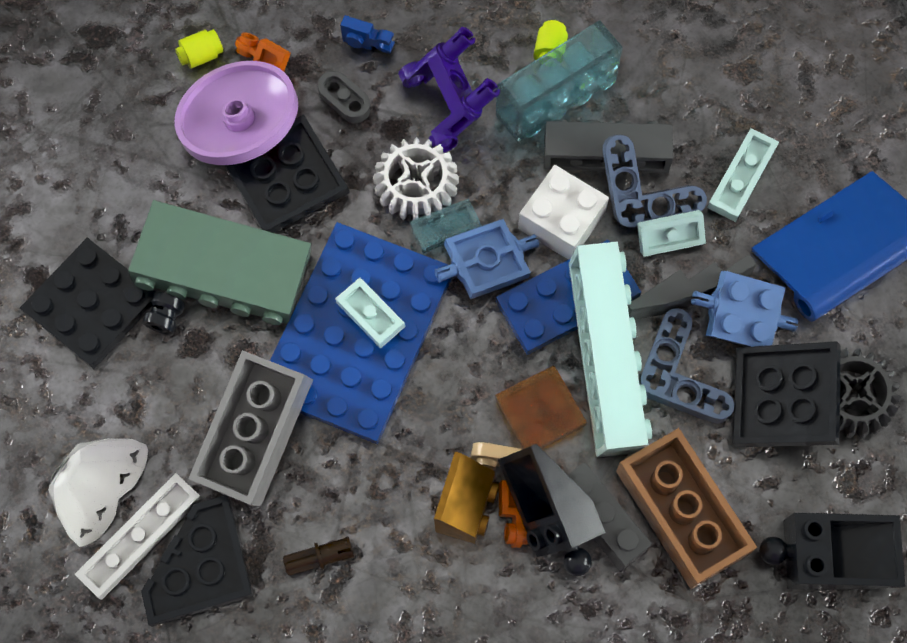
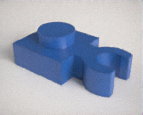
M344 15L340 24L343 42L354 48L362 47L371 50L373 46L384 53H391L395 44L392 41L394 33L383 29L376 30L372 23Z

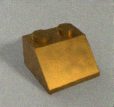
M454 453L434 517L435 531L437 533L474 544L478 535H485L490 516L484 515L487 502L494 504L499 483L494 482L495 471L462 453Z

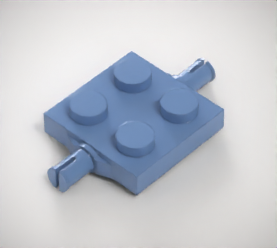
M504 219L445 239L444 246L451 259V264L435 269V276L438 282L457 276L463 283L470 299L482 296L528 279L531 272L524 260L523 252L538 248L539 240L536 239L537 236L535 234L518 240L509 231Z
M721 271L717 288L712 295L694 291L692 297L699 298L691 299L692 305L709 308V322L705 336L747 347L770 346L773 343L775 331L778 327L792 332L798 327L791 325L798 324L797 318L781 315V305L786 287L728 271Z

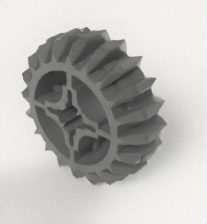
M847 348L841 350L839 432L844 429L846 438H852L855 432L860 439L865 438L869 432L874 435L879 433L881 426L887 427L891 423L890 417L895 416L898 412L895 404L901 401V396L894 393L899 389L900 383L890 381L894 376V371L885 372L883 370L886 364L885 360L875 363L873 361L874 352L869 353L865 358L862 357L860 348L855 349L852 355ZM842 371H851L858 373L862 376L854 377L848 374L847 372L842 373ZM870 384L875 388L877 398L871 393ZM860 385L861 388L857 392L856 397L846 401L845 399L850 395L851 389L855 390ZM852 409L859 414L864 413L866 416H854L844 411Z

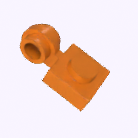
M243 32L241 36L237 37L235 42L238 54L249 58L254 56L253 61L266 62L280 68L283 72L285 71L291 54L288 50L267 38L259 41L257 36L247 32Z
M501 480L498 487L499 517H512V523H506L504 541L505 544H511L512 548H521L522 545L528 544L527 532L506 480Z

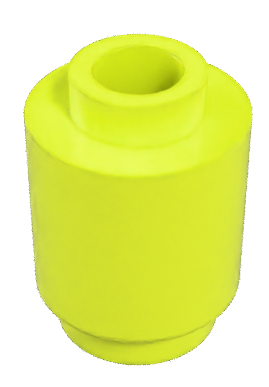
M548 20L538 30L533 57L545 68L558 66L564 60L568 33L566 26L562 22Z
M204 29L178 40L179 47L175 48L180 63L182 65L187 64L190 69L218 58V54L224 52L221 41L214 29L208 32Z

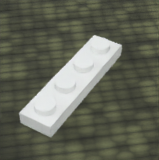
M175 473L75 575L102 600L190 511L193 504L198 503L202 497Z

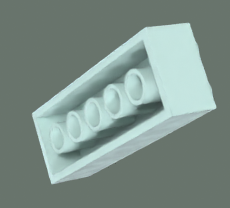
M618 242L579 245L576 247L569 262V270L596 458L634 454L649 445L648 440L652 439V428L650 420L644 418L643 405L647 404L645 386L643 384L639 385L638 371H641L642 363L639 351H634L632 339L636 338L637 332L634 317L629 318L627 306L631 304V290L629 284L624 285L622 273L626 272L625 253L619 252Z

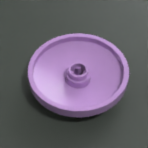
M239 61L226 64L205 74L186 91L175 113V130L186 151L202 162L213 165H233L247 162L263 155L286 136L297 116L298 97L286 73L272 64L261 61Z

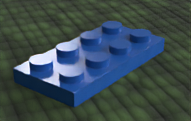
M571 259L496 296L498 307L527 355L578 329L569 270ZM626 268V272H622L624 285L629 284L631 301L640 297L641 291Z

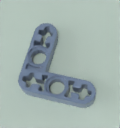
M612 135L605 140L603 144V157L613 215L619 224L626 227H636L639 222L696 210L702 211L707 203L705 192L693 185L642 194L633 142L624 135ZM616 140H618L619 144L626 146V150L621 152L622 162L629 161V167L619 166L614 169L612 167L613 163L619 164L617 154H612L610 151L612 147H615ZM621 172H628L632 178L630 187L625 190H620L615 184L616 176ZM690 191L692 195L698 196V201L693 202V208H691L688 204L676 205L672 194H675V199L678 200L688 198V192ZM658 197H664L668 203L667 211L662 215H656L652 210V203ZM641 200H645L644 209L648 218H644L645 213L642 212L632 214V220L630 221L627 217L621 215V211L626 210V204H629L632 208L643 207Z
M671 309L663 317L640 377L639 385L643 384L645 386L648 399L711 423H723L729 419L734 411L735 404L733 398L725 391L675 373L692 328V318L683 309ZM676 318L681 320L682 327L678 329L675 339L669 338L672 329V323L670 322H674ZM661 346L672 348L675 354L674 359L662 361L657 356V349ZM658 368L663 370L659 379V384L663 386H658L656 390L649 388L650 382L647 380H652ZM681 387H689L695 393V400L691 403L680 401L677 396V390ZM703 393L706 394L707 397L704 400L705 402L701 409L698 408L697 405L699 404ZM716 400L723 402L722 408L726 409L722 410L719 414L714 413V407L710 405L714 404Z

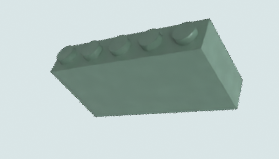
M153 200L128 272L135 286L144 290L153 291L156 288L167 291V294L178 299H185L186 297L197 299L200 304L206 307L217 308L219 305L230 308L232 313L239 316L248 317L252 314L262 317L263 321L272 325L288 324L293 314L311 256V243Z

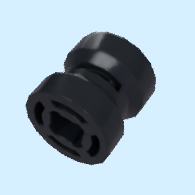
M155 292L151 301L153 307L151 311L145 314L142 323L147 328L160 334L173 335L177 326L175 320L177 316L182 314L185 303L170 294Z

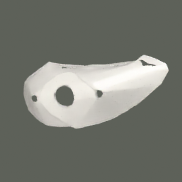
M109 438L79 443L53 473L48 489L51 500L68 536L79 547L86 546L99 539L112 523L116 515L119 498L132 490L145 469L148 457L146 444L133 439ZM139 450V453L136 455L137 462L134 463L130 454ZM130 473L128 477L124 478L123 484H120V474ZM106 507V511L102 513V519L99 520L96 512ZM81 529L92 530V532L85 533L84 536L80 538Z

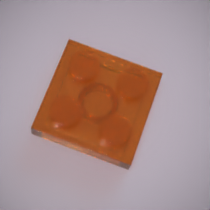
M555 365L495 395L499 407L523 449L535 444L542 449L583 428L587 424Z

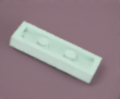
M750 128L707 208L736 222L776 150L779 141Z

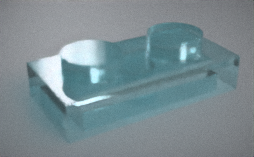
M469 198L445 207L440 211H435L429 216L425 215L410 222V227L423 254L443 246L445 239L482 226Z

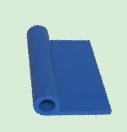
M871 171L752 247V252L794 292V302L797 309L804 318L813 322L907 261V200Z

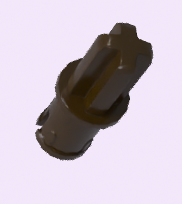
M347 536L319 546L318 543H314L315 547L285 555L283 563L286 573L293 575L317 567L323 570L324 565L348 558L352 559L354 555L349 537Z

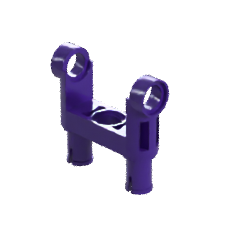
M461 27L446 43H438L420 61L411 62L403 66L398 73L403 86L406 88L416 87L423 82L426 84L435 77L451 114L431 131L429 140L432 142L431 148L441 144L443 153L456 147L459 142L457 136L481 116L483 107L500 94V90L496 89L498 87L497 84L489 78L485 79L481 85L472 91L458 61V56L475 43L472 32L466 27Z

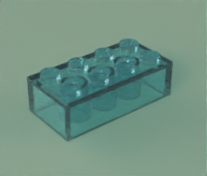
M600 20L497 84L500 94L496 98V116L517 142L525 137L531 138L535 136L542 126L545 125L546 121L561 119L567 110L575 105L581 106L585 104L592 94L600 89L606 90L615 83L623 47Z

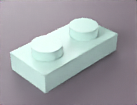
M700 210L637 223L640 253L643 257L706 244L704 216Z
M361 278L357 279L335 298L336 303L380 349L405 328V323Z

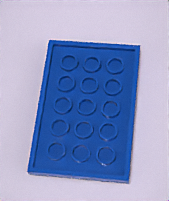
M336 223L270 359L271 362L313 379L300 411L301 414L378 445L452 279L449 278L438 282L435 276V269L447 266L448 264L341 223ZM359 278L405 323V328L381 349L345 313L335 300L337 296Z

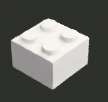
M554 165L519 213L518 229L529 236L535 234L537 236L536 239L540 243L569 260L572 258L576 247L584 245L605 215L609 197Z

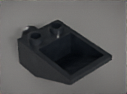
M537 444L498 459L526 529L527 541L535 551L536 556L540 557L565 550L566 554L563 563L566 571L573 576L585 575L591 568L592 559L585 549L579 548V545L606 533L592 499Z
M795 512L784 520L785 542L778 537H768L762 541L759 547L761 558L768 564L777 565L786 559L787 589L845 590L906 587L900 515ZM808 528H813V535L809 533ZM811 560H815L814 571L810 567Z

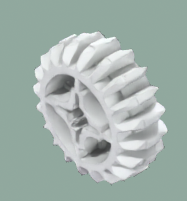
M416 137L413 144L408 145V142L403 139L401 148L392 144L390 147L391 154L383 152L381 155L382 162H376L375 170L377 173L373 175V182L376 185L374 188L375 194L380 197V203L383 207L389 205L388 208L391 215L400 211V218L402 220L408 214H411L413 220L417 222L419 215L424 214L425 218L429 221L431 211L441 215L442 205L449 207L451 205V197H455L457 194L456 185L459 184V176L455 174L457 172V165L455 162H452L450 152L443 153L441 144L431 148L432 142L429 139L422 145ZM401 168L402 176L398 178V183L392 186L390 183L394 173ZM440 174L442 180L439 186L432 192L430 183L434 181V176Z

